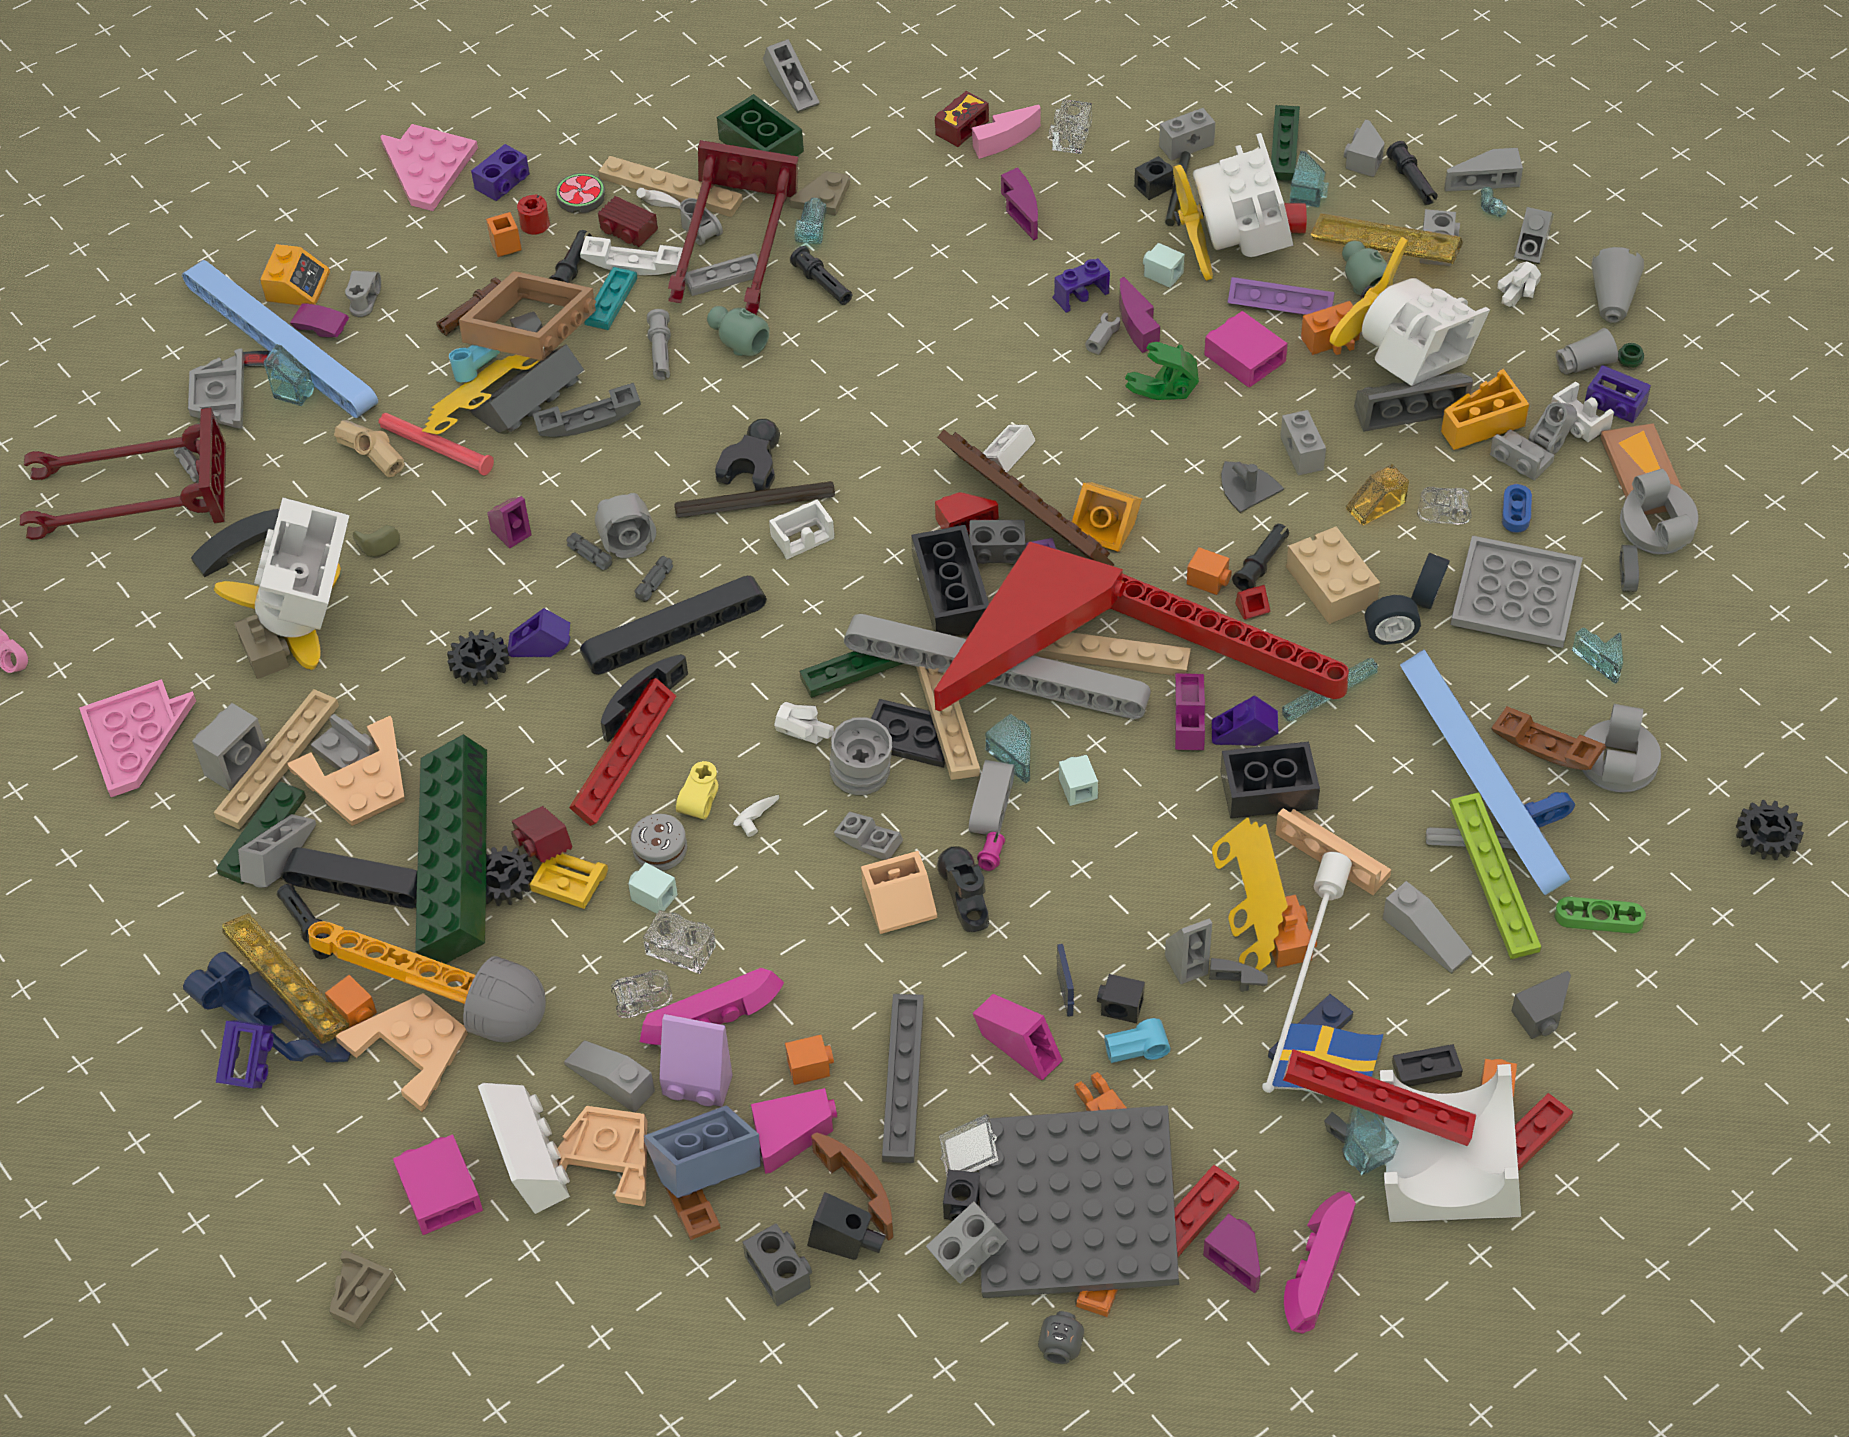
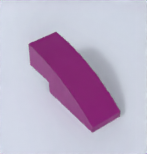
M1017 167L1001 175V194L1006 198V212L1034 241L1038 239L1036 197L1027 178Z
M1125 277L1120 278L1119 305L1122 321L1134 344L1144 353L1148 351L1146 347L1149 343L1160 342V326L1153 319L1154 307Z
M1175 673V750H1204V674Z

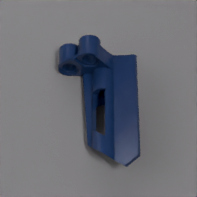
M224 951L211 959L207 971L196 970L184 981L183 990L204 1009L209 1010L222 1007L236 1019L244 1022L268 1026L282 1023L300 1040L285 1043L271 1031L274 1036L272 1047L290 1061L303 1062L309 1056L318 1055L326 1062H348L351 1053L337 1043L336 1035L340 1031L267 968L249 974V971L228 952Z

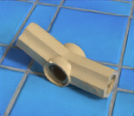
M342 420L335 427L334 436L338 443L355 449L361 455H367L387 477H394L402 471L405 466L404 459L389 444V438L385 432L373 431L348 420Z

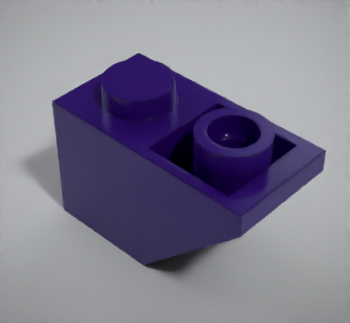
M1255 695L1212 719V743L1215 745L1257 746L1279 734L1278 711Z

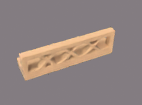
M1283 808L1278 813L1277 836L1320 863L1323 855L1327 852L1344 854L1352 862L1347 880L1371 895H1374L1390 877V868L1295 809L1288 812Z

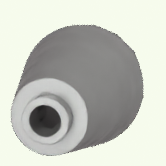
M1606 248L1601 250L1596 258L1595 255L1593 256L1591 268L1600 316L1607 322L1616 323L1623 320L1627 315L1644 270V259L1637 252L1636 256L1630 254L1627 248Z

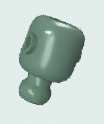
M1350 241L1343 247L1342 256L1346 261V277L1354 287L1353 291L1361 295L1367 286L1374 287L1381 280L1388 263L1377 250L1365 248L1364 244L1360 241Z
M715 306L707 316L709 326L714 330H719L721 342L732 348L735 355L755 356L764 349L768 342L770 329L767 322L745 308H734L728 312L723 306Z

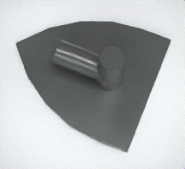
M1224 462L1221 472L1222 488L1227 499L1239 513L1284 490L1273 477L1258 469L1255 464L1247 465L1241 462Z

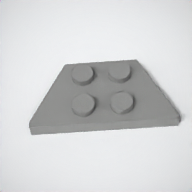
M242 348L235 350V356L222 361L219 357L210 361L205 366L189 371L188 410L190 416L200 418L201 409L211 407L217 423L235 428H243L244 353Z

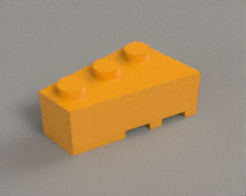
M1502 369L1497 372V376L1491 381L1483 382L1471 395L1469 393L1444 410L1441 432L1453 450L1494 437L1496 434L1501 435L1509 430L1513 431L1525 427L1529 403L1506 371Z

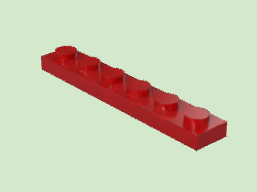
M657 678L648 683L569 807L590 826L597 823L676 698V695Z
M1294 1049L1289 1056L1283 1081L1468 1146L1472 1139L1476 1114Z

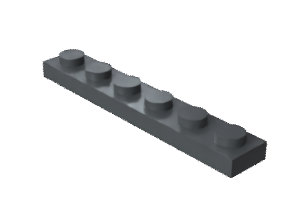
M893 994L882 1150L883 1162L914 1163L924 995Z

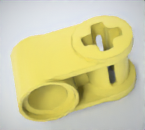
M702 761L696 763L691 768L686 783L678 795L676 812L706 820L719 788L716 780L717 770L712 763Z

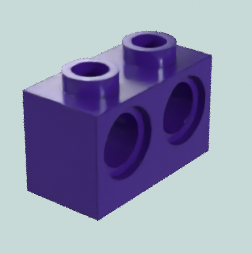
M506 144L471 170L474 189L495 201L507 194L530 174L527 156Z

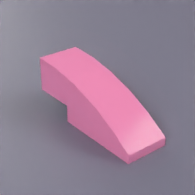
M1035 105L993 115V123L972 127L973 148L978 158L980 159L1006 150L1034 133L1041 126L1040 106Z

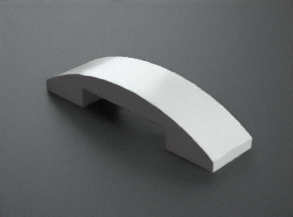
M586 236L580 257L608 270L617 267L637 272V275H659L677 270L683 248L660 245L658 252L612 247L610 239Z

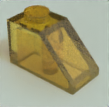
M1391 464L1370 475L1346 505V509L1364 526L1406 503L1409 480Z

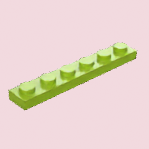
M1480 793L1451 799L1450 808L1510 959L1539 953L1541 944Z

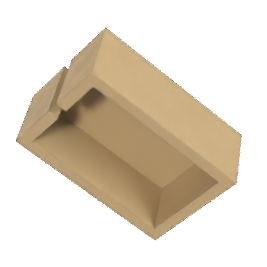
M1337 526L1316 534L1314 540L1309 537L1288 546L1286 568L1328 624L1367 609L1369 605L1378 600L1379 580Z

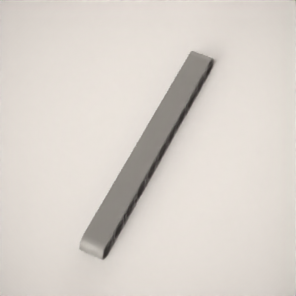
M857 614L852 617L844 637V644L850 650L917 667L921 666L926 669L939 668L938 672L942 673L946 672L966 641L964 638L865 614ZM1034 655L987 683L1130 719L1143 717L1151 694L1149 686L1141 681Z

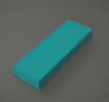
M617 267L612 268L595 298L596 311L584 321L585 325L609 330L637 280V272Z

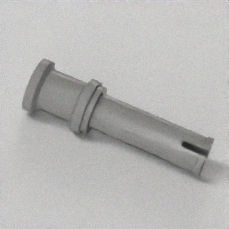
M654 309L647 314V323L650 325V329L647 332L648 339L652 343L653 376L657 380H665L666 377L669 378L670 376L667 345L671 337V332L668 328L670 317L669 313L663 309Z

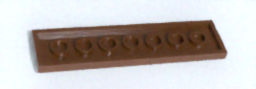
M943 429L937 438L959 458L1089 559L1111 566L1115 565L1107 558L1110 553L1099 542L1081 531L1076 524L1063 517L1059 511L1050 504L1045 503L1032 490H1028L1019 480L1012 475L1010 476L993 460L988 459L984 453L975 446L970 445L957 432L951 435Z

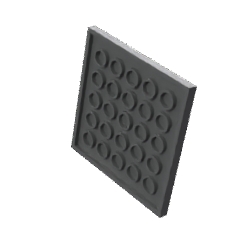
M1168 1105L978 1119V1128L985 1124L988 1125L994 1154L993 1158L979 1163L980 1208L1008 1238L998 1252L991 1255L981 1264L983 1298L1179 1285Z

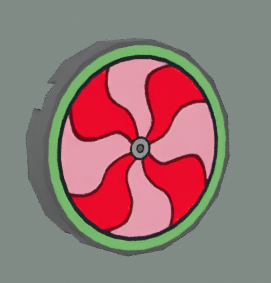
M572 174L561 180L556 187L557 203L568 212L574 213V210H581V213H586L598 208L604 201V183L593 174Z

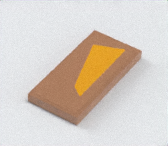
M1654 423L1601 432V441L1626 498L1634 489L1632 482L1636 476L1658 469H1664L1669 477L1670 484L1682 489ZM1665 506L1645 511L1644 514L1649 515L1668 511Z

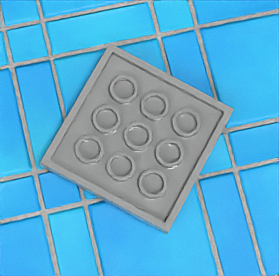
M1472 536L1451 625L1563 648L1583 557Z

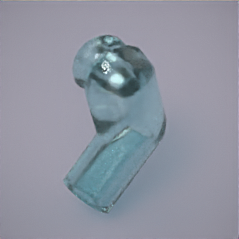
M1484 187L1481 190L1482 210L1491 215L1504 216L1508 207L1502 200L1494 198L1493 189Z

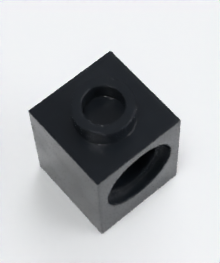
M1158 156L1136 167L1134 187L1148 200L1173 189L1174 174L1172 166Z
M1109 974L1106 985H1100L1097 995V1002L1101 1003V1016L1137 1024L1144 1001L1145 982Z
M948 1169L943 1200L944 1219L953 1221L971 1203L975 1202L978 1205L980 1173ZM963 1196L967 1197L968 1199L964 1201H958L955 1198Z

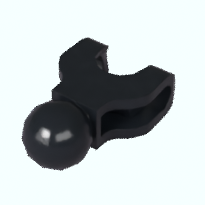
M769 419L753 421L747 429V434L744 435L739 443L730 445L722 451L715 468L717 482L730 484L737 475L750 473L753 475L752 480L755 491L770 489L775 479L771 450L779 443L780 431L775 422Z
M950 846L938 857L937 870L939 875L948 883L954 908L963 929L967 932L984 930L989 926L988 909L983 894L986 892L984 876L979 865L974 864L973 856L967 849L960 846ZM971 911H978L981 918L971 920L967 915Z

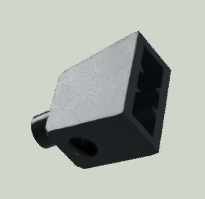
M824 1192L813 1219L807 1246L856 1260L861 1247L880 1253L886 1235L869 1229L872 1217L869 1212Z

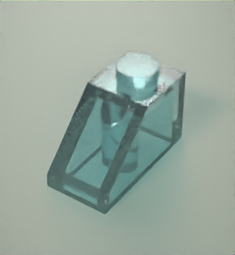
M1300 151L1291 183L1290 203H1305L1307 206L1319 207L1321 199L1327 197L1329 183H1325L1326 172L1306 151Z
M276 344L264 360L273 397L302 406L314 390L310 371L282 345Z
M1009 714L985 733L986 751L1002 763L1014 764L1015 775L1027 783L1030 781L1031 730L1023 720H1018L1012 714Z
M1352 1105L1348 1116L1343 1152L1349 1164L1355 1166L1360 1174L1364 1175L1393 1160L1399 1141L1376 1113Z

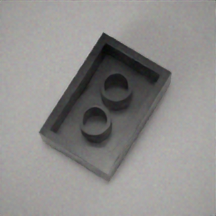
M1309 741L1222 751L1220 773L1230 819L1278 814L1283 808L1288 812H1291L1293 809L1296 811L1318 809L1320 786Z

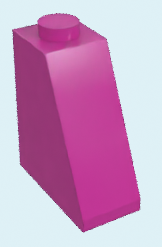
M992 994L972 1013L982 1036L1038 1079L1043 1080L1063 1061L1044 1015L995 994Z
M825 1088L751 1104L755 1131L759 1134L760 1153L765 1174L772 1173L812 1146L811 1135L814 1133L828 1135L833 1131L832 1119L837 1118V1111L834 1099L828 1100Z

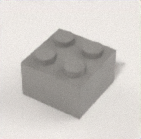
M233 703L224 711H221L192 740L204 776L228 791L239 782L267 747L258 718Z

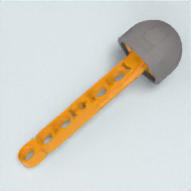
M316 922L308 929L309 945L317 951L331 955L333 952L339 959L465 1004L463 1022L465 1029L470 1033L496 1042H512L532 1033L543 1018L546 1006L543 986L531 970L520 964L493 956L481 966L475 975L361 933L344 930V927L330 922ZM324 933L330 935L329 937L322 939L315 937L318 934ZM346 943L356 944V946L352 948L341 947L343 944ZM376 952L383 954L377 958L368 956L370 953ZM424 972L436 973V975L432 977L421 976V974ZM453 981L463 983L461 986L451 987L447 985Z

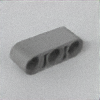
M985 760L970 814L969 832L984 835L996 832L995 836H999L1013 785L1014 764Z

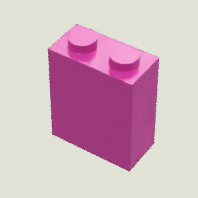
M1241 311L1205 336L1204 355L1250 388L1286 362L1288 343Z
M453 1134L434 1139L430 1144L415 1150H407L400 1156L393 1158L398 1176L422 1235L483 1211L479 1195Z

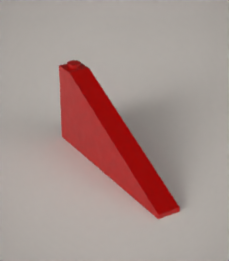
M1029 542L934 689L935 710L941 712L1110 609L1117 597H1122L1126 584L1122 581L1123 569Z

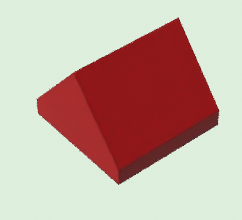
M1265 585L1237 593L1235 604L1243 619L1271 612Z

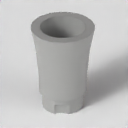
M1602 328L1580 341L1557 350L1555 356L1560 371L1567 375L1600 365L1616 363L1618 360V350L1610 331Z

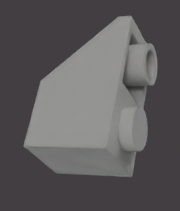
M1365 119L1361 128H1356L1353 142L1351 144L1348 143L1345 148L1344 158H1347L1346 169L1374 177L1383 161L1385 143L1369 120Z
M1527 207L1514 258L1540 263L1554 217L1552 212Z

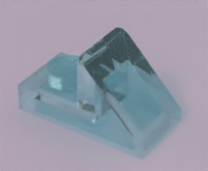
M1584 627L1576 632L1572 651L1613 683H1617L1623 665L1621 633H1618L1608 642L1604 643L1597 635L1592 634Z

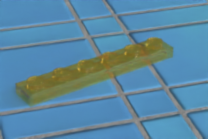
M1320 213L1311 232L1313 240L1346 245L1348 242L1356 240L1362 242L1365 248L1393 253L1401 237H1404L1408 242L1403 255L1454 264L1463 244L1462 238L1459 236Z
M249 913L222 924V933L322 1044L336 1038V1035L349 1029V1023Z

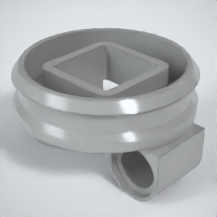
M1664 469L1636 476L1632 482L1634 489L1627 496L1620 514L1621 527L1628 540L1638 548L1653 554L1673 553L1691 543L1698 524V511L1692 498L1681 488L1670 484L1669 477ZM1665 506L1671 519L1659 522L1655 531H1653L1644 512Z
M1614 704L1610 720L1595 724L1585 733V737L1604 743L1607 747L1636 752V754L1607 749L1605 760H1603V751L1591 770H1582L1586 777L1599 787L1614 792H1631L1645 787L1656 776L1661 759V750L1656 738L1641 726L1642 708Z

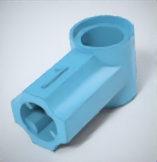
M476 345L453 350L449 354V359L455 380L462 383L475 379L477 377L476 370L496 358L500 351Z
M1156 1018L1140 1022L1135 1029L1104 1035L1106 1052L1111 1063L1144 1056L1149 1060H1155L1166 1056L1171 1050L1162 1021Z

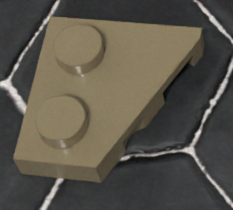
M829 171L824 172L790 198V208L836 216L850 185V175Z
M343 1250L340 1257L343 1262L341 1274L336 1276L334 1286L336 1292L332 1298L329 1312L333 1319L359 1330L394 1282L396 1276L392 1270Z

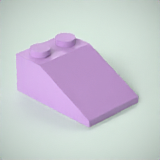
M664 1014L662 1019L660 1059L662 1095L673 1100L685 1099L695 1101L703 1106L716 1105L723 1107L733 1076L725 1026Z

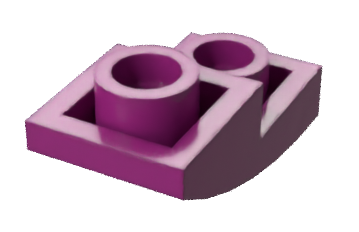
M302 303L290 324L296 330H314L319 337H338L342 333L349 317L347 314L331 308Z

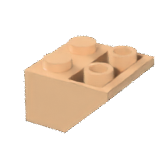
M919 851L861 866L862 887L880 934L937 918L928 875Z

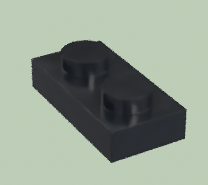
M1454 1044L1393 1055L1392 1064L1398 1080L1408 1087L1462 1077L1463 1069Z

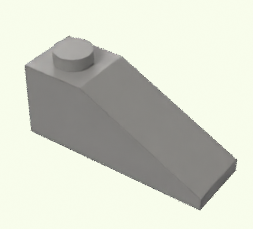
M789 39L767 47L763 61L773 81L796 112L818 105L820 102Z
M1518 148L1492 149L1447 169L1445 191L1520 187L1523 167Z
M291 814L238 849L241 881L254 884V886L260 888L270 886L281 877V873L293 848L303 846L316 826V821Z
M1405 881L1386 898L1383 919L1450 973H1453L1472 956V951L1431 900L1410 883Z
M1210 918L1182 928L1166 939L1165 957L1180 984L1208 974L1212 933Z
M584 1040L564 1061V1064L634 1113L655 1092L652 1074L649 1070L626 1055Z

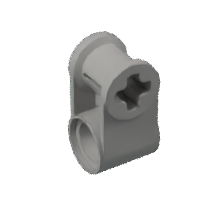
M695 198L685 199L680 204L681 225L687 232L697 201ZM706 207L695 241L698 245L704 244L706 239L714 235L719 236L723 233L720 221Z
M355 270L351 272L345 294L350 299L349 309L352 315L363 317L370 314L373 310L375 300L381 290V275L379 272Z
M1553 402L1549 404L1538 423L1532 429L1529 441L1538 443L1550 453L1556 454L1576 422V408L1568 403ZM1562 408L1564 411V417L1561 421H1559L1557 418L1558 411Z

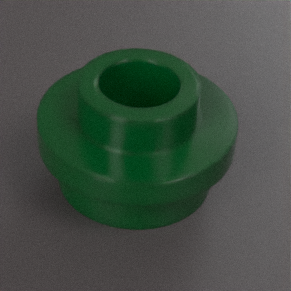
M1636 343L1624 344L1618 351V361L1627 367L1641 365L1644 361L1642 347Z

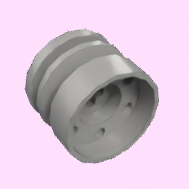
M852 718L844 721L835 729L831 737L829 766L830 776L836 786L844 792L853 795H868L878 791L886 784L890 775V759L892 754V737L887 728L870 718Z

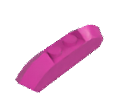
M759 968L647 1014L643 1022L639 1042L661 1045L662 1019L664 1014L719 1025L725 1022H733L744 1014L751 1015L766 1006L778 994L784 982L774 972Z
M1342 1190L1325 1200L1316 1209L1307 1225L1313 1231L1306 1245V1251L1310 1252L1307 1261L1301 1259L1296 1278L1287 1280L1284 1291L1285 1315L1291 1330L1303 1334L1315 1328L1354 1217L1356 1203L1351 1194Z

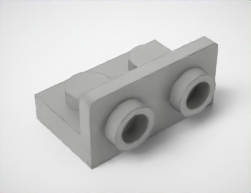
M1509 430L1503 437L1496 434L1493 437L1490 455L1498 461L1507 464L1534 481L1553 463L1555 456L1512 430Z
M335 714L329 717L332 727L311 744L313 752L337 770L375 753L373 748L375 744L367 734H360L355 730L350 721L347 719L342 720Z

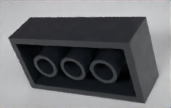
M961 525L911 535L912 557L933 630L951 636L971 633L988 607L989 601L966 526Z

